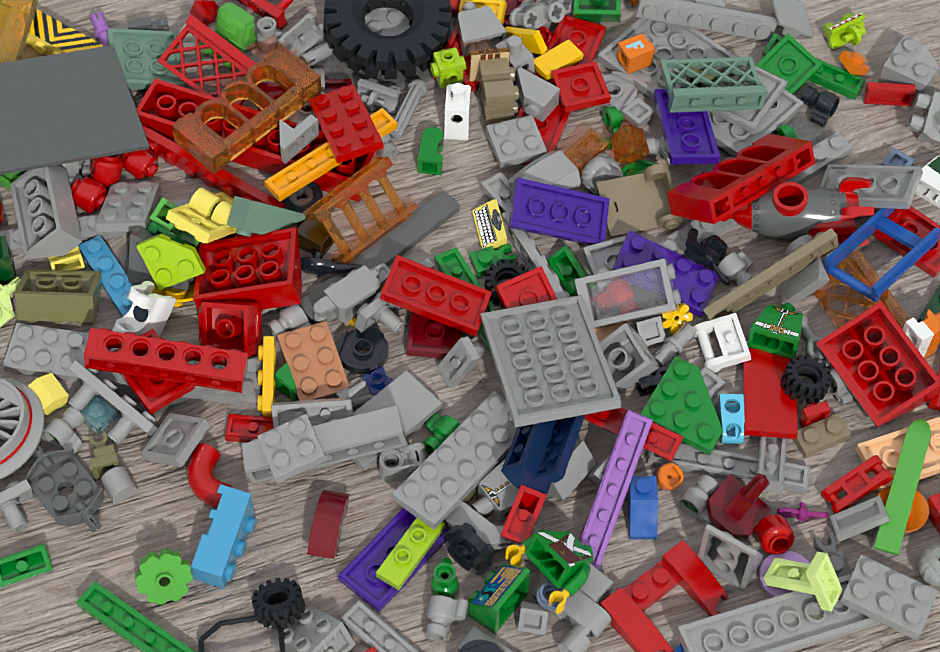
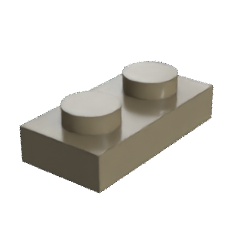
M837 413L799 429L797 439L792 440L803 457L807 458L849 440L851 432Z

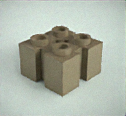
M508 57L479 60L480 79L478 82V92L483 108L485 128L486 125L514 119V115H518L516 100L519 99L518 86L513 85V81H515L514 67H509Z

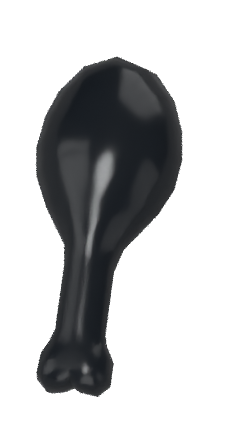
M314 251L312 257H300L301 271L313 275L336 272L350 273L352 270L362 267L360 264L338 263L322 259L324 254Z

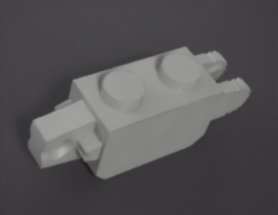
M384 263L371 269L364 265L359 269L352 270L340 281L331 283L324 290V297L313 306L315 323L330 322L335 318L339 322L347 323L358 316L356 313L365 303L368 305L372 303L376 295L381 291L390 269Z

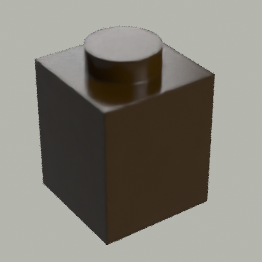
M311 215L304 222L301 221L296 226L299 248L312 255L314 251L325 255L335 243L334 228Z

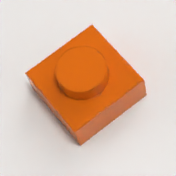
M843 51L838 57L850 74L865 76L870 70L865 63L864 56L858 52Z

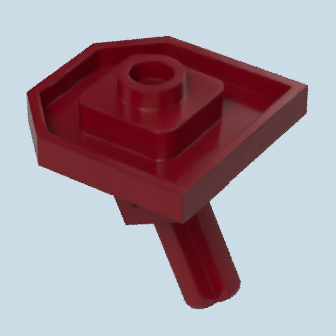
M758 473L744 486L730 474L707 500L706 506L709 520L721 531L730 533L734 538H748L755 530L758 522L772 510L758 498L769 486L767 476Z

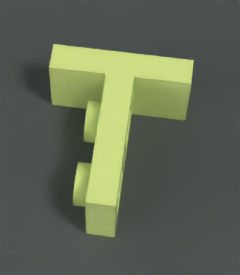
M817 552L810 564L775 558L763 577L767 586L815 595L821 610L826 611L833 610L843 592L829 556L823 552Z

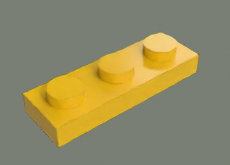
M264 336L263 345H259L258 350L259 361H263V370H258V385L263 386L262 395H258L257 406L258 411H262L264 417H273L271 405L275 403L276 343L274 336Z

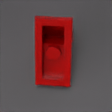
M521 485L500 536L522 545L521 542L531 536L535 525H537L547 495Z

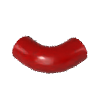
M199 443L191 454L187 466L188 485L198 499L217 509L221 499L220 493H218L220 484L233 487L214 476L213 471L221 458L220 453L208 444Z

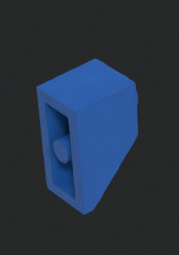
M632 476L627 490L629 539H657L656 476Z

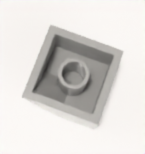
M904 35L883 65L878 83L915 85L916 92L913 101H915L919 93H928L940 75V67L926 45Z

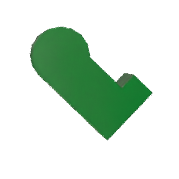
M429 127L422 134L417 159L418 173L442 176L443 155L440 153L443 151L444 146L443 132L439 128Z

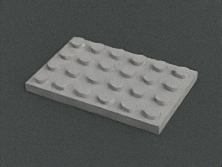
M581 295L480 313L481 323L515 428L621 408L619 393Z

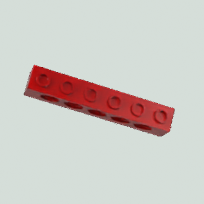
M90 328L83 355L85 368L182 384L191 383L194 386L237 393L243 392L248 368V353H243L237 349L224 350L212 345L200 346L182 340L175 342L164 340L158 336L150 338L139 336L133 332H114L108 328ZM112 348H119V349H120L119 351H116V352L109 351V350L112 349ZM139 352H144V353H146V354L143 355V356H137V355H136V354L139 353ZM166 356L172 357L170 360H163L162 358ZM190 361H197V362H199V363L192 365V364H189L188 362H190ZM223 365L225 367L222 369H217L214 366Z

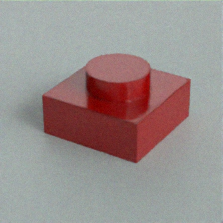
M827 401L818 404L816 402L810 403L804 407L799 419L802 428L829 417L831 408Z

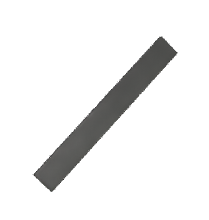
M442 191L350 263L360 264L361 266L366 265L368 269L382 263L388 267L394 262L396 255L402 256L459 212L460 205ZM337 272L301 300V304H298L312 324L315 323L313 306L324 297V290L331 283L345 278L349 273Z

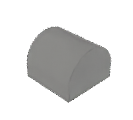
M122 466L110 469L101 478L102 485L114 505L138 493L128 472Z

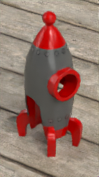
M847 177L841 180L838 189L803 187L795 182H785L778 185L775 190L767 192L720 221L726 222L729 219H733L740 226L755 233L787 240H796L803 235L814 237L816 234L826 232L832 228L837 234L838 243L841 245L852 235L851 233L856 231L855 218L874 215V207H859L858 194L853 192L856 189L871 188V180L861 177ZM869 238L862 242L858 247L868 245Z

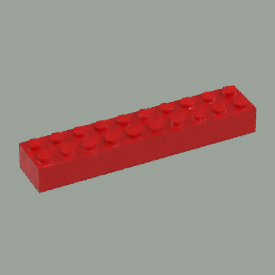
M156 78L136 109L142 125L179 145L275 175L327 142L322 131L319 130V135L285 164L282 162L279 120H282L293 129L298 123ZM377 151L342 162L312 182L317 184L322 191L360 202L378 166Z

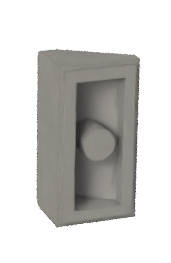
M820 259L780 285L782 305L789 303L795 306L830 281Z

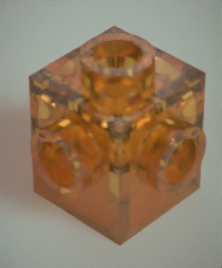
M623 125L610 137L615 159L618 163H637L650 153L642 128Z

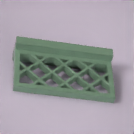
M752 57L660 60L659 66L669 97L668 108L670 113L763 108L768 91L766 85H761ZM747 65L748 71L745 73L736 67ZM721 66L726 71L722 74L714 69V67ZM698 67L702 69L703 72L701 74H698L695 71L691 70V68ZM668 68H676L681 72L675 75L668 71ZM709 73L717 78V80L712 82L705 78V76ZM733 73L741 79L736 82L729 78L728 75ZM686 74L695 80L689 83L682 79V77ZM747 81L754 86H743L742 83ZM700 82L707 87L698 88L696 85ZM724 82L731 87H721L719 84ZM677 83L684 88L674 89L673 86Z

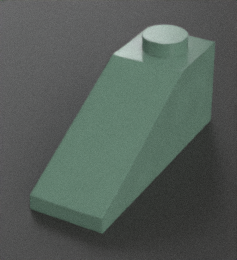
M235 196L227 225L237 228V234L251 237V233L263 235L305 220L306 214Z

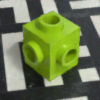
M456 47L433 53V63H430L432 76L436 77L440 89L446 88L449 84L463 83V70H466V63L464 57L459 56Z

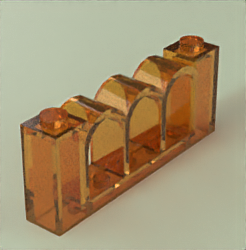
M282 45L269 51L263 58L264 62H259L248 70L246 75L247 81L238 80L227 84L222 90L221 100L213 99L202 103L197 108L195 115L190 112L186 116L179 118L172 125L175 142L213 174L278 126L279 120H286L309 102L308 99L314 98L322 92L321 76ZM262 81H274L287 92L274 100L256 85ZM245 99L256 104L262 111L249 120L231 104L237 100ZM220 118L228 121L237 130L223 139L209 128L206 123L211 119Z

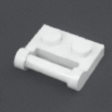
M736 313L699 323L693 327L696 330L695 337L699 340L706 361L704 367H707L713 373L720 371L722 368L751 360V355ZM715 332L723 356L715 358L708 338L709 333Z

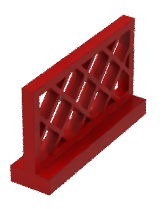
M190 15L185 21L186 26L157 60L158 63L195 91L214 97L218 96L220 99L224 95L235 94V103L242 105L257 85L265 81L268 74L264 68L193 15ZM190 33L195 37L196 46L183 48V39ZM200 50H213L214 60L201 61ZM197 51L198 62L185 64L184 52ZM180 53V65L171 66L166 62L171 54ZM229 62L232 65L233 73L220 75L219 64ZM215 64L216 76L203 77L202 66ZM198 67L200 78L188 79L186 77V68ZM247 76L253 80L247 88L238 89L237 77ZM233 78L234 89L221 91L220 80ZM217 80L218 92L207 93L204 89V82Z

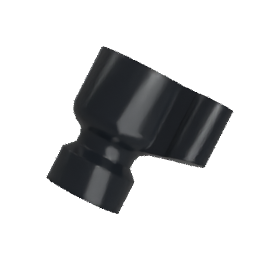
M807 86L800 100L804 102V105L814 106L810 122L824 127L828 119L837 110L840 96L828 91L819 93L816 88Z

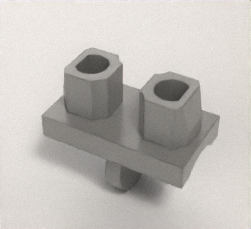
M360 78L358 80L357 92L364 105H367L368 111L373 112L375 109L383 108L391 114L397 112L399 87L393 85L386 87L371 78L368 80Z

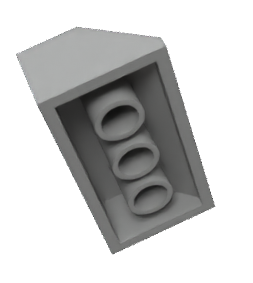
M60 165L28 170L10 184L25 258L36 259L64 256L82 243L66 169Z

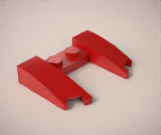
M682 540L666 552L660 562L626 588L620 587L603 600L600 606L610 615L612 619L610 625L635 652H674L655 625L645 615L644 611L676 586L680 585L711 617L721 614L716 610L720 598L726 601L728 594L697 554Z

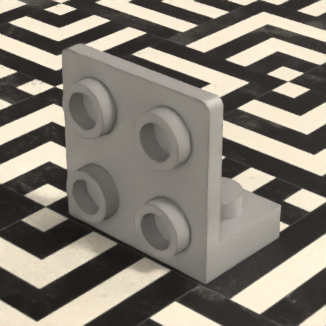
M311 605L305 608L304 614L301 613L302 618L300 620L295 619V624H289L284 628L285 652H349L356 645L342 621ZM277 635L271 641V644L280 651L279 636Z

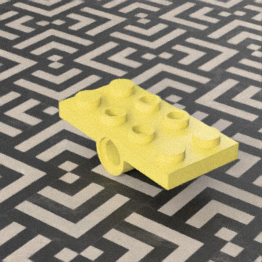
M203 187L193 194L190 203L170 209L166 217L167 220L174 223L177 229L189 232L194 235L197 241L202 243L212 242L233 234L237 230V228L227 225L234 199L223 192L213 194Z

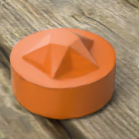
M674 463L660 466L655 474L657 485L666 491L677 489L681 486L684 479L683 471Z

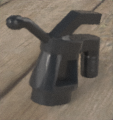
M691 228L688 232L685 243L686 249L683 253L697 264L714 268L723 283L727 286L730 285V280L723 276L717 266L718 261L724 258L727 253V244L720 237L711 235L705 238L701 245L697 242L698 230Z

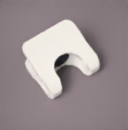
M144 281L141 285L131 286L127 299L133 301L132 307L124 317L116 320L112 331L120 333L133 332L141 336L154 329L160 337L176 299L172 296L151 294L154 289V283L151 281Z

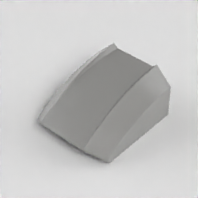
M561 150L551 151L542 155L508 180L512 186L516 178L576 190L581 185L578 169Z
M627 323L599 342L618 392L635 384L640 378L648 376L659 368L658 362L641 336Z

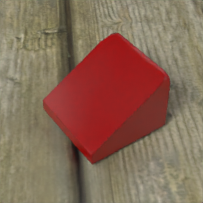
M195 0L190 10V15H193L203 24L209 25L216 22L219 7L214 0Z

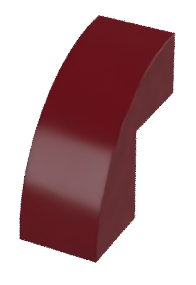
M328 490L322 491L312 522L307 555L331 559L336 557L339 552L342 522L347 516L350 494Z

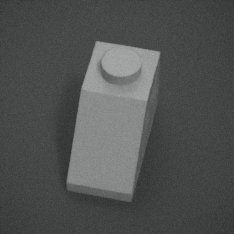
M521 67L517 70V86L522 109L528 115H533V118L543 122L559 104L560 88Z

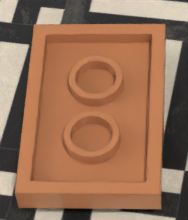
M327 321L277 335L285 363L289 365L296 385L298 401L330 399L336 397L335 394L338 391L349 387Z

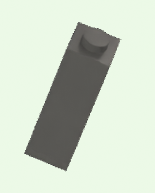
M137 226L130 234L128 282L142 284L144 281H151L156 286L136 247L139 242L156 236L143 227ZM196 276L168 288L188 290L193 282H195Z

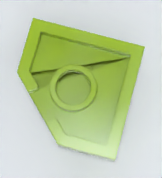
M163 234L141 241L136 245L159 290L203 274L206 271L195 247L170 240L171 237Z

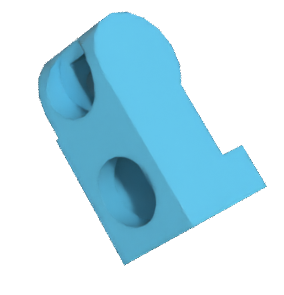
M720 394L717 401V414L723 429L720 443L743 444L745 423L744 395Z

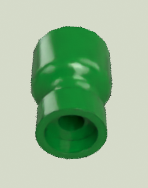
M435 413L425 423L428 431L433 434V436H428L423 441L426 451L431 455L460 426V423L449 415L442 417Z
M448 557L443 558L441 563L434 569V575L431 579V593L433 596L439 595L451 599L457 596L458 578L456 570L452 566V560Z

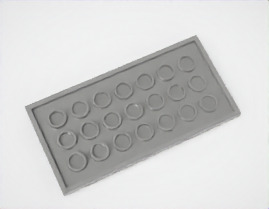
M640 18L598 54L597 61L611 71L622 72L631 77L635 82V88L654 100L655 89H666L659 66L660 60L731 58L736 56L693 27ZM643 33L647 40L651 41L655 47L653 63L648 67L627 74L616 59L618 43ZM668 68V71L675 75L681 72L676 68ZM730 73L728 77L733 79L735 74ZM685 74L682 79L686 80L687 75ZM721 82L719 86L727 87L728 84ZM677 83L673 86L674 89L684 88ZM784 90L753 134L708 111L716 144L732 156L737 157V153L741 149L751 146L753 142L767 134L774 135L776 127L785 125L802 109L804 102Z

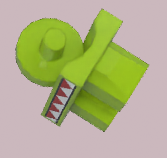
M862 12L855 15L847 13L836 24L832 22L824 24L823 34L828 39V47L834 50L849 42L852 45L859 44L862 40L861 36L866 34L864 27L865 14Z

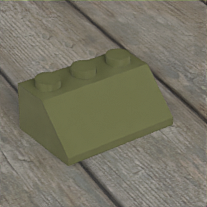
M25 269L15 292L17 320H25L30 323L38 321H52L53 323L77 322L79 324L95 323L100 306L102 271Z

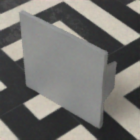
M771 0L778 25L784 27L781 32L782 35L790 34L793 38L801 34L811 38L814 37L802 1Z

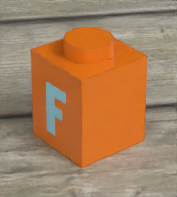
M642 33L619 42L616 59L626 73L630 74L652 65L655 47Z

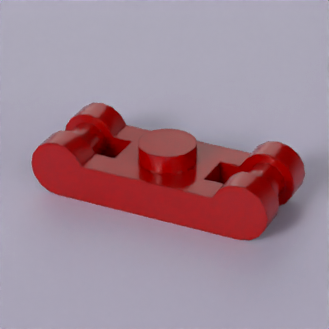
M874 455L826 487L820 495L826 502L829 501L832 505L831 510L836 514L848 509L880 486L891 482L894 475L889 469H885L882 466L883 461L880 457ZM873 471L876 476L870 479L867 473ZM844 490L847 495L840 499L838 493Z

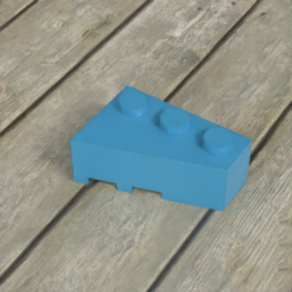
M220 484L218 493H220L221 499L217 510L211 509L209 518L213 520L206 535L202 534L191 565L193 579L224 589L228 580L232 581L237 568V565H235L239 556L242 557L245 553L247 536L249 533L252 534L254 532L257 518H255L251 493Z

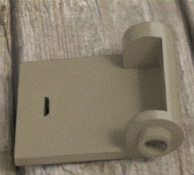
M666 163L649 166L642 174L596 182L598 195L610 198L607 229L610 238L627 235L629 230L634 233L660 228L671 230L679 227V223L683 221V217L671 214L667 192L674 188L669 166Z

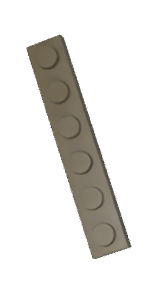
M832 228L826 232L816 234L804 246H797L785 258L775 260L763 272L753 274L741 286H735L728 291L727 295L719 300L711 301L703 309L705 320L709 321L737 312L816 260L839 247L837 234Z

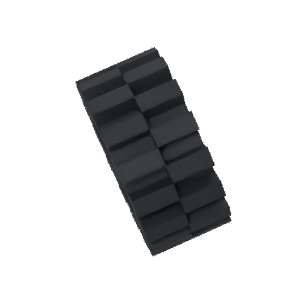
M505 259L504 264L499 260L496 266L494 264L490 265V270L487 269L485 289L492 292L489 300L493 299V304L497 306L501 302L495 290L498 281L513 279L529 272L528 269L525 270V265L521 264L518 266V261L516 260L511 264L509 259Z
M798 355L797 358L793 357L788 362L781 377V386L785 388L784 392L786 395L792 394L790 397L792 400L798 398V403L803 404L804 400H806L807 405L813 401L819 403L820 399L823 400L832 383L833 377L829 375L831 370L830 368L825 369L826 363L824 361L818 363L819 358L817 357L811 360V355H806L804 359L802 355ZM799 375L810 378L815 384L804 382L800 379Z
M275 578L273 583L271 580L266 581V586L261 584L258 586L259 590L253 592L254 596H252L251 600L258 623L260 625L263 624L265 628H268L270 625L272 629H277L278 625H281L282 629L286 628V623L295 624V619L300 620L302 618L301 613L304 614L305 612L301 587L294 580L290 582L289 578H284L283 582H281L280 578Z

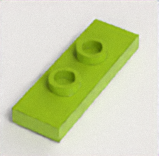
M416 518L377 570L376 577L400 590L445 529V523L441 522L433 530Z

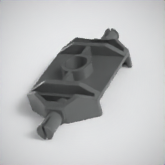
M39 443L33 453L37 460L25 476L32 491L58 525L72 526L82 522L86 523L92 532H96V528L99 530L102 526L94 515L101 507L105 497L102 487H98L75 457L72 449L45 452ZM65 487H72L74 489L69 495L64 496L60 494V491Z

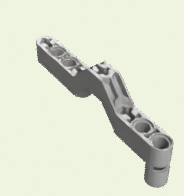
M463 501L442 521L445 523L447 530L454 525L461 526L465 522L471 524L475 528L476 534L484 542L489 543L494 548L496 554H506V549L510 545L521 546L500 536L504 525H493ZM535 525L531 536L542 529ZM523 554L522 558L537 569L538 585L531 592L537 601L536 596L539 587L551 581ZM580 590L572 597L568 596L566 598L563 612L556 613V609L549 610V612L571 628L557 645L560 652H585L591 645L589 639L596 640L612 621L607 611ZM551 594L545 596L547 600H549Z

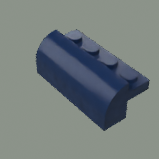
M585 415L517 427L501 472L518 489H520L521 485L547 494L551 483H556L565 476Z

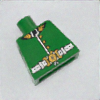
M785 303L781 307L768 305L751 326L748 346L789 359L796 358L803 315L796 312L795 307L789 303Z

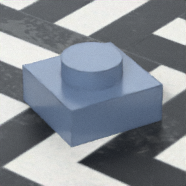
M893 148L882 165L913 166L915 159Z

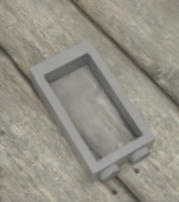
M666 259L575 279L578 296H582L594 329L679 311L677 304H681L679 290L674 289L672 279H676L673 264H668Z

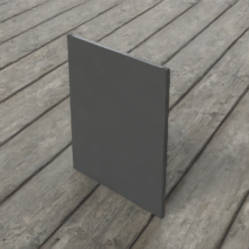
M113 45L0 63V175L149 149V142L144 133Z

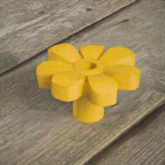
M685 303L680 304L678 307L679 311L661 315L665 318L662 320L663 328H669L671 334H675L686 321L693 320V314L688 312L689 307Z

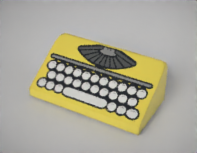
M497 199L491 200L472 210L481 249L493 246L494 250H499L503 245H506L507 235Z

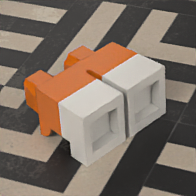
M930 309L927 311L923 321L918 323L913 317L906 321L903 327V331L924 358L934 354L940 343V312L933 314Z

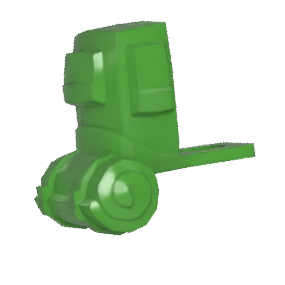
M231 2L222 5L218 9L215 33L242 53L246 51L248 46L257 42V33L254 32L255 18ZM203 50L205 54L212 56L214 58L213 50ZM229 62L222 63L226 68L232 69V65Z

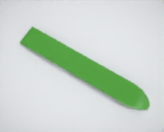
M923 419L914 421L906 433L885 506L890 521L880 525L874 549L894 555L899 554L930 441V425Z

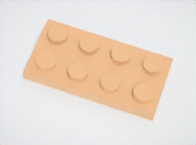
M940 417L926 421L930 425L931 435L919 480L940 473ZM909 427L857 444L856 451L862 462H865L874 455H878L883 461L882 466L885 469H889L895 475ZM873 471L869 472L871 478L876 476ZM893 479L888 484L877 488L878 492L880 493L883 489L890 487Z

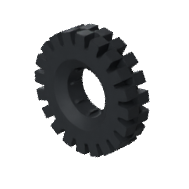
M325 0L324 34H326V42L330 49L334 48V56L341 63L348 59V68L357 73L364 66L366 67L365 76L377 78L379 70H384L385 80L397 79V70H401L404 78L416 75V66L422 72L428 69L430 63H432L433 53L444 50L448 43L452 13H450V0ZM392 8L404 13L409 18L410 27L399 35L383 36L371 31L365 25L364 17L375 9Z

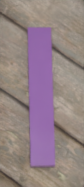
M630 410L625 412L579 538L583 545L588 544L593 550L591 565L598 570L653 421Z

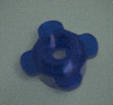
M377 367L374 372L364 374L362 377V381H366L368 390L374 395L393 382L392 378L387 377L385 369L382 367Z

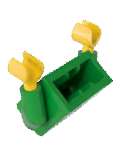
M542 529L522 541L520 547L518 545L508 546L506 549V560L511 558V565L520 566L522 564V555L525 554L557 589H563L562 591L552 592L549 598L548 606L555 601L560 602L556 608V613L563 612L566 598L568 596L572 597L586 583L591 572L590 564L593 560L591 546L588 544L583 545L568 531Z

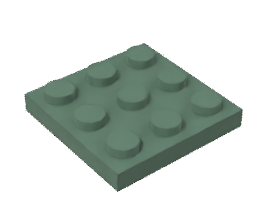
M107 28V45H113L115 48V53L128 89L148 90L155 78L185 87V82L157 61L178 36L177 31ZM180 53L171 54L166 62L171 66L180 65Z

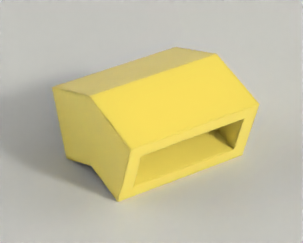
M78 246L64 256L48 257L52 270L76 271L85 268Z
M52 373L38 377L27 386L36 394L41 402L43 412L47 416H50L57 409L67 406L69 395Z

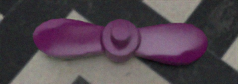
M803 502L800 503V508L797 510L789 508L777 509L778 515L785 518L797 517L799 521H807L808 518H828L827 513L808 511Z

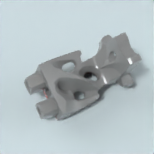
M934 91L931 95L919 93L915 98L913 108L923 110L924 115L921 117L912 114L907 128L917 132V139L920 141L940 144V92Z

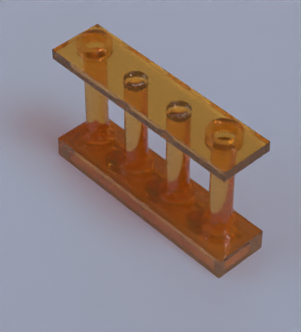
M389 157L375 158L303 212L308 221L323 223L340 252L331 258L332 261L338 263L353 261L359 251L398 221L402 222L412 215L411 212L418 207L416 202L402 203L387 178L386 170L393 166ZM373 180H378L395 209L386 217H384L368 190V184ZM355 193L361 196L376 221V224L367 231L349 203L351 201L349 198ZM335 208H341L358 236L349 245H347L330 217L332 215L331 211Z

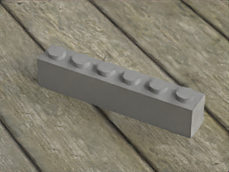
M384 406L379 410L357 413L351 417L333 419L327 423L312 426L327 461L308 470L407 446L404 422L398 406ZM254 439L242 444L245 472L252 484L274 479L259 440Z

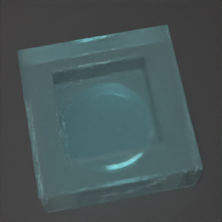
M97 397L81 412L85 418L84 423L98 434L117 417L116 410Z

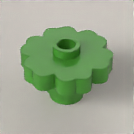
M167 548L162 549L159 555L155 552H149L139 561L140 570L134 575L138 592L146 594L149 602H156L160 605L165 604L168 599L178 601L188 592L187 583L193 579L189 561L181 560V555L178 551H171Z

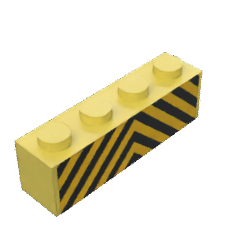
M29 6L12 23L17 41L34 48L39 54L48 56L104 47L101 43L32 6Z

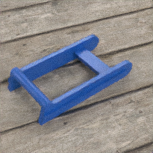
M881 208L823 261L825 271L872 301L877 302L891 285L940 239V228L936 227L922 239L888 219L895 209ZM878 229L912 250L871 288L836 266Z

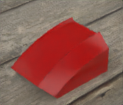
M201 301L198 309L200 346L212 345L224 350L237 349L243 353H248V357L258 354L259 345L263 343V311L258 302Z

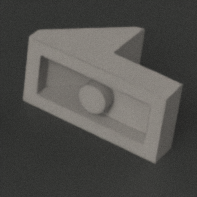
M310 114L305 120L298 122L294 129L282 120H279L282 162L286 164L319 135L317 118Z

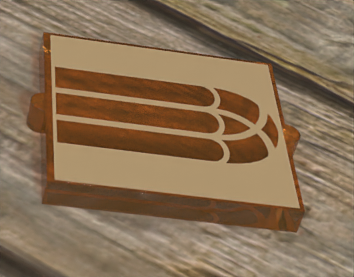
M488 48L486 50L470 51L469 82L479 81L480 79L479 60L508 57L509 62L510 48Z

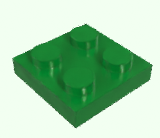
M787 34L755 66L788 81L785 90L794 95L822 68V63L790 34Z

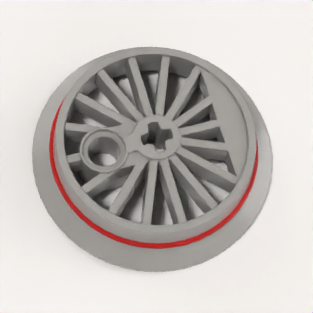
M0 378V429L15 431L11 436L0 430V439L6 441L0 447V480L14 473L27 462L36 450L44 430V412L36 394L23 383L9 378ZM20 417V418H19V421L10 420V419H14V418Z

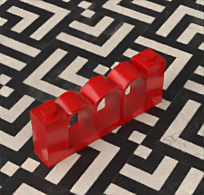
M773 134L765 135L753 142L751 146L741 149L737 153V157L718 162L714 166L713 171L696 175L690 179L689 183L684 182L668 191L667 196L671 214L710 224L719 222L816 164L812 141Z

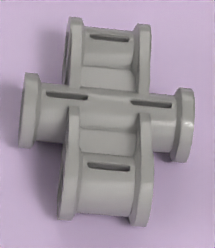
M524 0L520 7L511 12L510 24L515 28L535 30L545 25L548 20L554 23L560 22L564 15L570 13L574 8V0H537L536 2L534 0Z

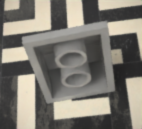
M707 524L698 557L713 575L744 592L759 569L763 554L759 553L755 547L745 545L736 540L730 533L720 531Z

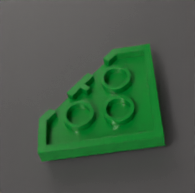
M675 356L640 415L653 420V423L682 436V442L710 456L722 436V426L699 367Z

